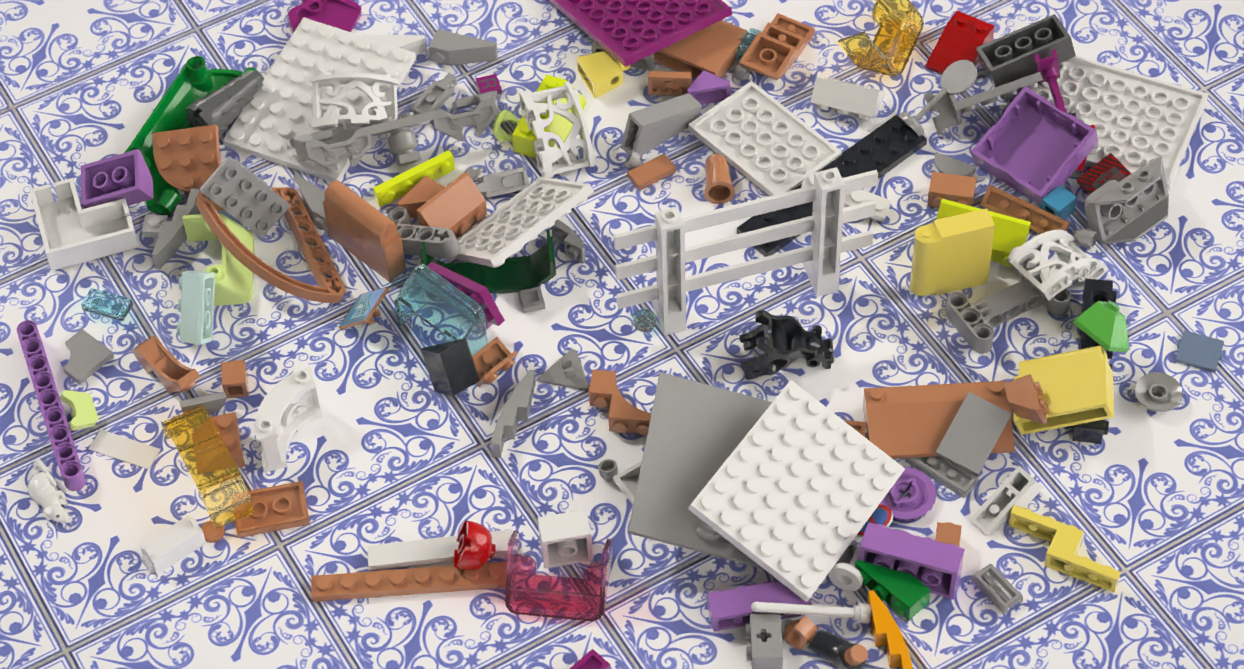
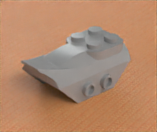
M1161 155L1120 182L1110 180L1087 196L1085 212L1088 226L1091 230L1097 231V239L1102 244L1136 241L1168 218L1169 193Z

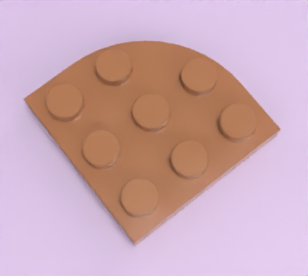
M216 124L152 133L156 167L161 176L170 185L181 191L190 193L191 189H200L221 165L219 130Z

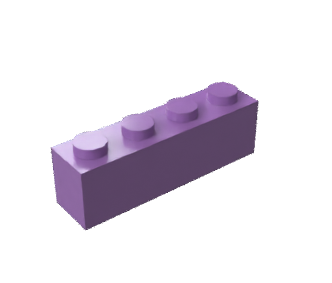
M765 581L758 585H743L735 589L716 590L713 593L707 594V607L714 632L750 624V614H772L754 612L751 609L753 602L812 605L811 598L805 602L780 581ZM780 613L781 620L798 616H804L799 614Z

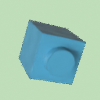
M1060 185L1042 198L1041 209L1066 219L1075 212L1077 197Z

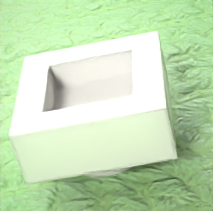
M146 214L142 228L143 237L157 238L162 222L169 221L168 215Z

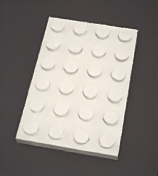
M752 81L688 124V131L714 152L725 156L730 165L769 196L792 191L803 183L808 169L818 172L842 155V151Z
M539 177L459 237L457 241L461 251L452 259L494 268L501 266L506 258L518 253L523 245L535 240L540 232L552 227L557 219L568 215L574 206L585 202L587 197L594 192L591 185Z

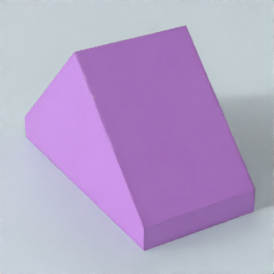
M703 70L688 88V93L701 105L719 102L731 95V85L729 81Z

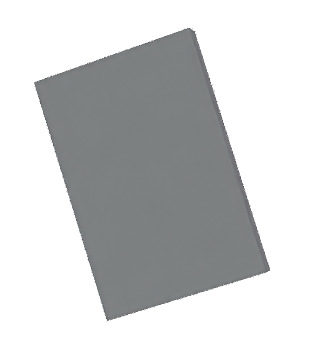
M968 392L935 454L978 477L1012 414Z

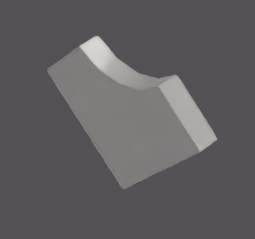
M81 329L65 342L71 355L63 370L67 376L81 385L110 361L114 354L105 345Z

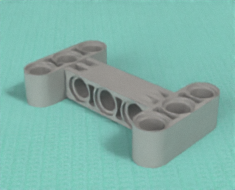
M1027 259L1023 264V268L1026 271L1034 269L1026 267L1028 261H1031V259ZM1040 274L1034 277L1040 284L1042 283ZM1022 276V281L974 304L964 293L952 292L947 297L946 317L975 352L984 354L988 353L992 348L994 327L1042 304L1052 315L1064 316L1069 310L1071 292L1068 288H1065L1048 301Z

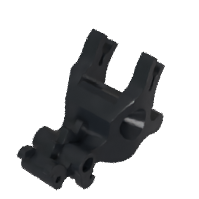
M759 310L755 313V321L761 325L748 333L739 335L744 351L757 347L765 352L753 360L741 362V369L745 371L746 380L755 379L763 375H773L788 367L799 358H804L807 366L813 368L818 367L822 362L823 368L830 369L831 364L834 363L833 341L830 338L827 340L822 339V327L814 325L810 331H806L799 321L792 316H775L765 310Z

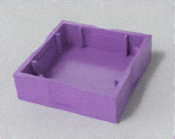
M1025 86L1006 108L1000 120L986 132L971 150V156L974 164L1041 206L1042 198L1058 186H1063L1098 143V137L1094 128L1073 115L1059 110L1050 101Z

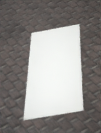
M102 429L89 447V450L146 469L150 468L161 450Z

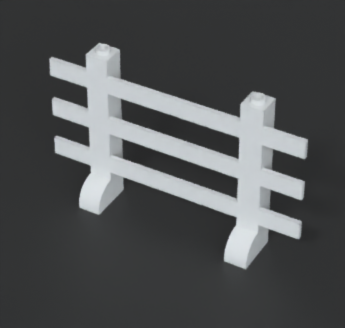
M837 167L815 172L813 186L683 218L678 207L655 212V225L614 235L615 250L655 241L656 255L615 265L617 280L656 271L657 284L617 294L618 309L651 301L664 336L685 331L686 292L800 263L803 264L817 297L838 292L841 253L873 245L874 234L870 230L842 238V224L875 216L876 208L875 201L844 208V194L877 186V170L845 178L841 177ZM813 202L812 216L685 247V233ZM812 232L811 246L686 277L685 263Z

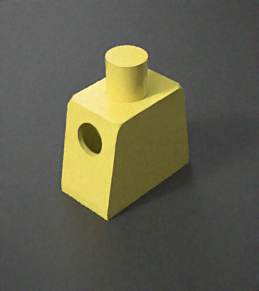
M607 51L577 57V72L594 99L622 85L623 71L631 68V65L624 67Z

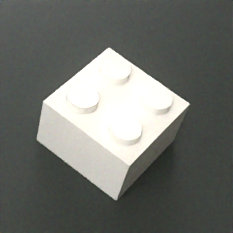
M572 510L568 513L548 514L544 517H538L540 546L545 569L593 561L591 530L586 510Z

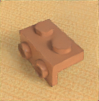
M495 337L472 356L480 379L476 383L478 387L485 382L487 385L491 384L499 377L496 374L501 369L507 371L515 364L513 359L518 353L516 351L511 353L498 337Z

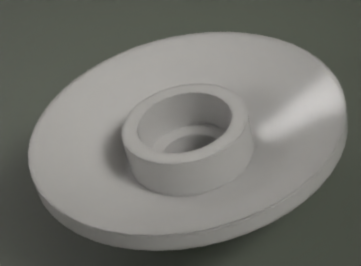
M1152 372L1140 377L1134 390L1137 401L1146 409L1155 412L1173 410L1180 404L1183 396L1182 387L1179 382L1172 376L1160 372Z

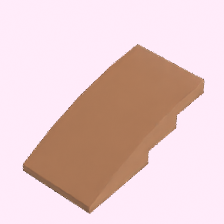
M777 13L773 21L767 23L762 33L758 32L741 58L739 65L778 81L815 34V28Z

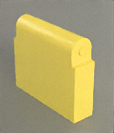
M987 208L937 219L932 224L923 225L916 229L910 277V290L914 294L924 296L934 293L936 296L988 283L995 224Z
M1101 345L1019 362L1018 376H1014V380L1031 374L1035 382H1040L1044 395H1041V399L1046 401L1049 412L1045 413L1048 423L1044 425L1016 416L1014 413L1013 422L1021 435L1114 418L1113 371L1108 363L1106 350Z

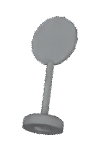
M959 60L952 63L942 74L941 86L943 89L914 118L907 112H902L898 117L920 137L923 135L924 129L918 121L946 92L951 95H958L967 91L976 81L977 68L968 60Z

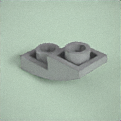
M557 219L551 227L552 238L557 243L564 245L565 254L570 259L584 263L586 259L583 242L569 226Z

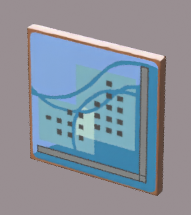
M383 287L360 294L339 328L345 329L363 323L368 325L375 324L376 321L372 319V315L374 317L381 316L377 307L389 288Z

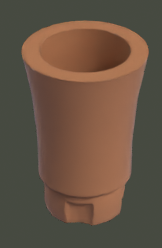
M712 154L706 160L704 196L710 203L724 204L732 200L735 195V189L731 181L729 165L725 156Z

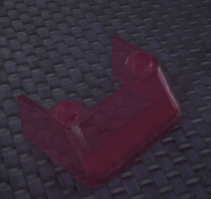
M514 530L508 541L506 608L511 613L519 615L596 621L600 619L605 610L608 592L612 539L606 540L602 550V562L596 561L588 565L585 571V579L536 575L537 564L532 557L518 554L519 531Z

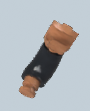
M805 615L801 619L790 621L785 627L786 631L783 634V639L790 646L802 650L807 643H810L807 649L841 669H861L868 657L867 649L861 644H853L821 629L816 633L818 627Z

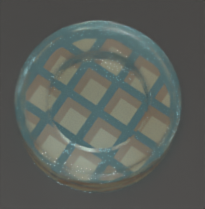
M638 310L633 315V325L640 332L651 331L656 326V316L651 310Z

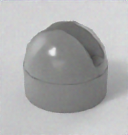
M738 62L734 66L733 75L737 80H746L750 77V69L739 65Z
M631 151L624 166L634 169L642 165V156Z
M606 459L598 464L599 474L604 480H613V476L618 474L616 461Z

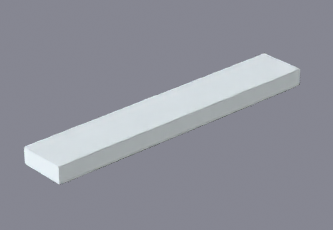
M513 529L490 532L492 544L496 545L494 557L516 554ZM457 536L367 546L369 571L453 561L454 549L458 550L459 542L456 541Z

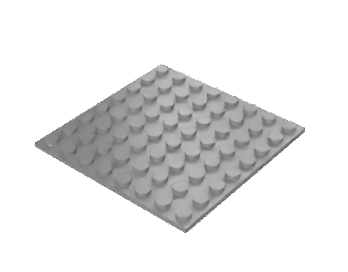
M660 372L628 534L763 569L723 536L715 540H705L696 534V529L698 527L707 528L703 526V521L688 510V507L772 402Z

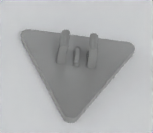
M571 349L539 376V382L580 390H588L589 388L575 349Z

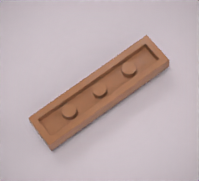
M992 185L988 186L980 204L998 214L1031 222L1030 229L1040 234L1051 230L1067 231L1071 223Z

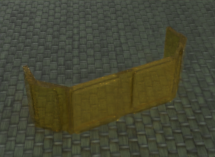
M196 406L160 421L166 439L171 438L198 488L213 530L254 513L250 495L240 472L204 406Z

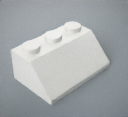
M816 77L810 103H815L818 109L828 110L829 107L837 109L836 113L849 115L850 112L858 114L857 118L870 120V117H877L886 91L828 77Z

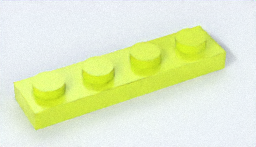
M448 150L373 187L375 203L380 208L406 195L425 176L436 180L454 171L453 154Z

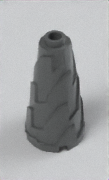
M250 70L239 78L235 77L220 89L190 104L185 109L186 112H189L186 114L188 121L192 127L216 124L220 138L231 122L240 114V111L254 99L253 96L262 88L264 77L257 70Z

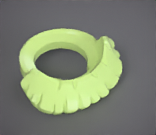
M508 110L500 111L495 117L492 126L493 135L499 142H513L512 135L505 133L500 124L512 121L518 125L520 121Z

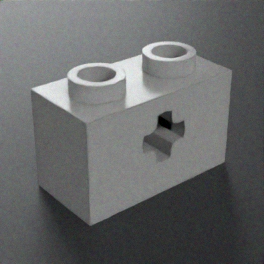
M780 613L750 614V624H745V637L751 640V646H746L747 661H752V669H782L783 651Z

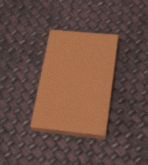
M303 481L231 494L238 538L310 525Z

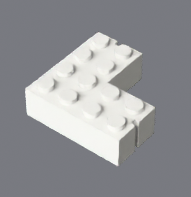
M73 178L54 183L58 201L55 202L49 184L29 189L51 271L139 248L126 198L82 209Z

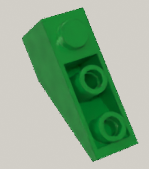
M861 560L855 562V568L860 571L863 577L862 585L867 586L870 590H874L881 601L884 600L889 604L897 615L903 616L910 621L929 604L931 590L913 575Z

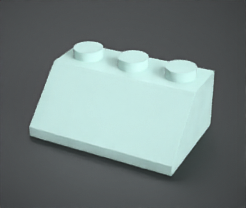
M182 272V276L179 277V289L182 290V295L178 301V312H181V322L177 324V335H180V341L202 345L213 341L215 272Z

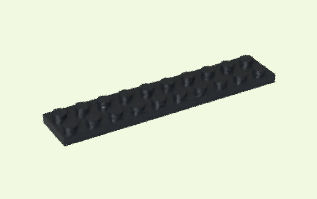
M895 115L848 148L841 156L820 171L837 167L841 177L845 178L877 170L879 179L927 144V138L923 135L919 137ZM800 184L793 190L800 189L802 184ZM813 202L752 216L737 227V234L812 216ZM800 235L752 247L764 257L775 254Z

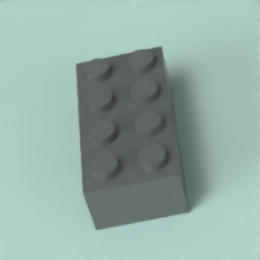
M1056 14L976 48L981 67L994 88L1035 74L1034 55L1039 54L1040 59L1051 57V50L1056 49L1059 63L1076 57L1071 36Z

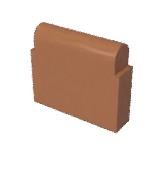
M724 20L718 21L685 39L671 44L669 47L653 53L654 62L677 72H691V78L697 79L703 70L723 79L741 56V48L746 42L748 31Z
M339 180L331 182L324 192L325 200L323 201L329 236L388 282L393 281L406 270L402 238L398 233L396 223Z

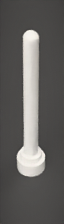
M753 602L751 605V609L754 612L848 617L857 621V623L868 624L871 618V606L866 603H858L853 608Z

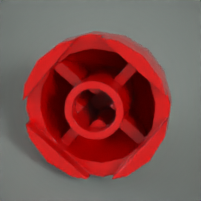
M464 521L456 541L459 544L458 550L454 549L453 565L456 568L473 571L484 566L488 558L492 559L494 557L496 545L492 544V535L485 526L474 521Z

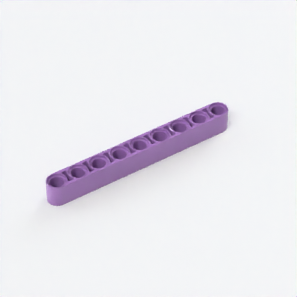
M26 320L18 324L16 328L17 335L64 485L69 491H78L86 483L84 472L38 327L35 322Z

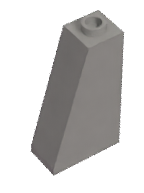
M687 93L629 113L621 148L628 155L631 151L638 153L640 156L644 155L686 130L688 124L699 117L702 105Z

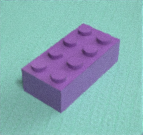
M868 522L860 544L859 560L911 574L931 590V594L954 600L962 574L965 549L955 544L935 541L930 537H920L907 531H898L887 528L882 524Z

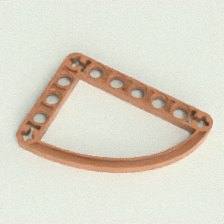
M271 187L274 192L290 204L284 216L318 286L288 277L263 262L242 244L224 223L217 211L225 210L199 191L196 205L209 228L223 246L255 275L278 289L303 299L322 303H339L342 301L346 291L345 286L299 193L295 189ZM291 211L297 212V213H299L300 215H296V214L292 213ZM299 227H304L308 231L302 230ZM306 242L313 243L315 246H311ZM314 258H319V259H321L323 262H319V261L315 260ZM322 274H327L331 278L324 277Z

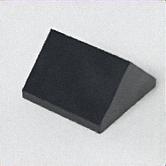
M466 338L421 348L435 392L454 396L479 382L480 379Z

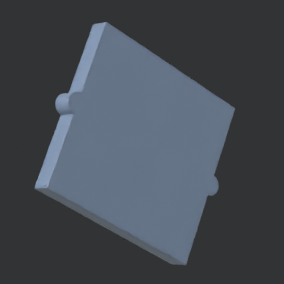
M1184 330L1181 343L1177 345L1179 350L1175 362L1215 373L1218 362L1223 357L1221 352L1224 341Z

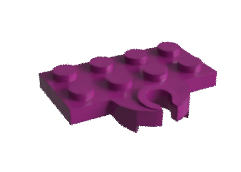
M434 262L425 267L430 275L429 280L439 290L438 295L445 303L453 304L477 328L480 326L485 331L493 324L500 326L505 321L487 287Z

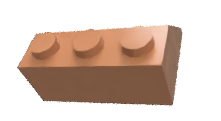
M464 172L417 209L419 226L451 229L457 239L478 221L484 219L487 215L486 200L468 173Z

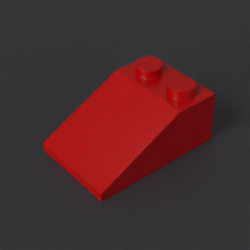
M957 10L946 24L925 68L942 75L948 66L959 60H968L976 67L980 62L976 48L993 41L995 26Z

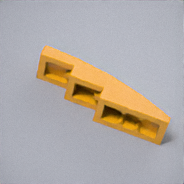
M874 590L869 591L867 604L871 606L870 621L875 647L885 646L889 668L913 669L910 654L900 629Z

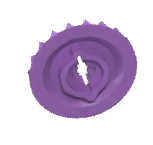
M904 467L905 470L880 504L886 505L892 510L896 521L899 519H905L906 522L909 519L917 521L920 516L925 517L927 512L932 510L936 501V488L932 480L925 473L914 468ZM909 490L908 497L905 496L904 498L900 499V493L904 494Z

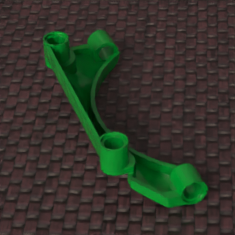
M193 56L187 60L178 76L124 152L139 149L153 178V199L144 201L149 211L170 217L175 211L177 204L182 200V196L177 188L170 185L161 176L156 167L152 133L193 128L186 117V114L189 112L185 111L190 104L220 89L235 77L239 78L248 71H255L256 69L247 67L243 72L215 68L208 70L205 59L201 56Z

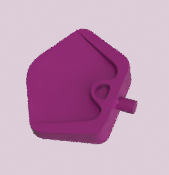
M301 0V4L289 10L288 24L292 34L303 18L351 32L361 17L362 8L353 0Z

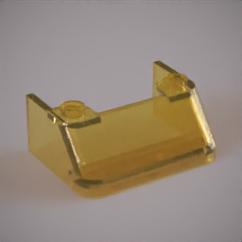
M873 0L875 5L872 17L879 25L873 41L863 31L842 38L837 43L857 67L894 77L903 73L924 27V20L910 0Z

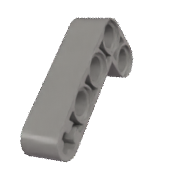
M396 207L387 215L397 225L398 233L402 238L404 254L421 256L420 249H422V242L424 241L426 253L431 257L451 259L460 253L461 247L451 229L414 225L404 207Z

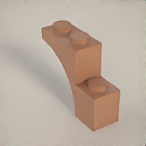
M156 335L149 337L131 350L146 373L153 371L169 394L176 391L179 394L189 390L196 385L194 380L200 377L195 368H189L179 362L162 345Z
M593 369L589 387V404L598 408H610L608 415L609 431L647 435L651 413L632 406L623 398L617 387L616 371Z

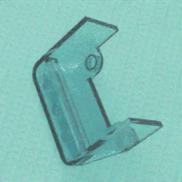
M420 263L412 269L394 301L398 325L402 326L414 315H417L443 335L444 343L466 338L472 356L487 345L485 314L481 306L426 265Z

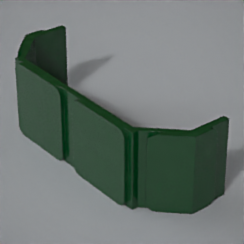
M550 229L546 230L547 243L531 256L506 258L501 266L495 268L471 262L446 264L427 255L424 241L422 242V249H420L423 288L435 294L439 293L438 288L429 280L430 275L425 268L431 262L487 287L490 294L515 293L545 284L556 276L553 238L550 237Z

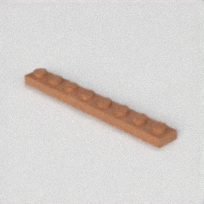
M508 561L486 563L480 569L473 571L463 570L452 565L311 576L312 602L510 588Z

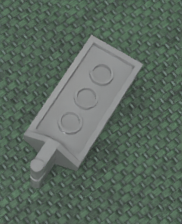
M1038 72L959 101H957L954 95L946 92L929 110L930 112L936 110L939 112L938 116L932 117L938 136L946 133V128L962 123L961 114L976 109L975 104L980 103L982 107L996 102L997 96H1001V99L1018 94L1017 89L1021 88L1022 90L1025 86L1029 89L1038 87L1037 82L1043 80L1041 73ZM932 92L924 94L927 104L936 96H933Z

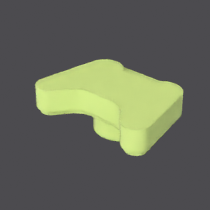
M64 390L60 399L72 409V420L69 423V428L71 430H79L95 426L99 417L96 413L92 396L85 392Z

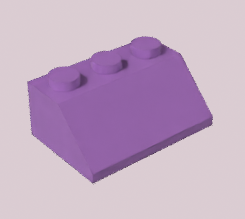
M139 149L81 165V205L85 208L126 198L128 206L153 199V178Z

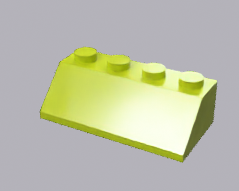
M546 74L536 92L565 86L564 83L568 81ZM578 92L579 102L583 110L587 100ZM566 98L560 99L562 103H567ZM557 100L552 101V105H556ZM546 111V115L540 114V118L543 120L548 119V111ZM554 113L551 123L544 128V131L556 134L564 143L571 132L573 124L566 118ZM522 116L512 134L513 150L515 153L537 159L533 143L537 141V138L533 133L534 130H529L524 116ZM553 140L548 141V146L551 148L556 144Z
M942 199L937 219L982 209ZM989 211L995 224L990 261L1012 267L1007 257L1015 247H1020L1027 242L1031 222Z

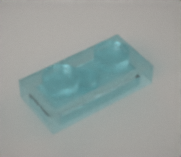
M94 288L89 290L81 303L82 310L120 321L125 320L133 306V301L130 298Z

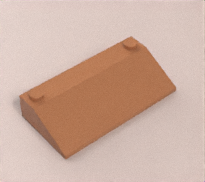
M1006 381L864 388L863 412L866 422L867 439L892 459L938 456L935 454L968 392L1011 413L1004 388ZM1011 417L991 453L1015 452Z

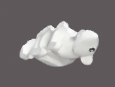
M37 459L33 465V477L28 484L29 496L35 503L43 507V512L47 514V520L68 523L70 520L69 514L61 507V505H68L66 497L62 490H58L56 481L43 462Z

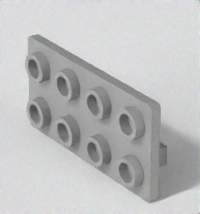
M230 156L221 163L200 188L204 195L260 238L267 234L290 207V204L274 192L265 181L237 159L234 160Z

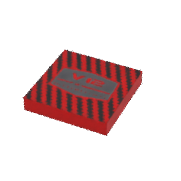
M1109 153L1077 178V183L1090 195L1108 181L1116 180L1120 182L1132 173L1112 153Z

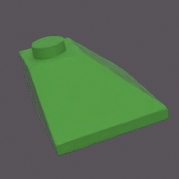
M1098 301L1073 321V324L1107 351L1127 353L1129 350L1126 318L1119 311L1120 307L1114 302Z

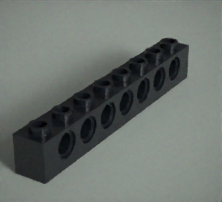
M1085 278L1081 314L1098 301H1112L1116 303L1117 291H1113V281ZM1080 329L1079 350L1100 346V344ZM1106 350L1108 359H1112L1113 351ZM1104 419L1073 425L1072 441L1101 444L1103 435L1108 434L1109 421Z

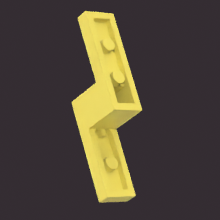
M1013 506L1010 513V527L1051 542L1046 553L1044 566L1115 593L1121 572L1111 566H1104L1091 561L1087 557L1077 555L1082 544L1084 531L1079 530L1073 525H1066L1055 521L1051 517L1034 513L1027 508Z

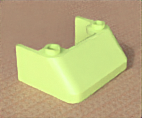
M218 213L240 242L255 254L253 233L227 216ZM201 214L183 215L182 219L188 242L218 240ZM222 244L221 265H213L204 270V272H215L214 306L248 303L254 296V273L239 262Z

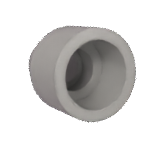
M1089 229L1075 230L1073 241L1082 247L1093 249L1097 241V231Z

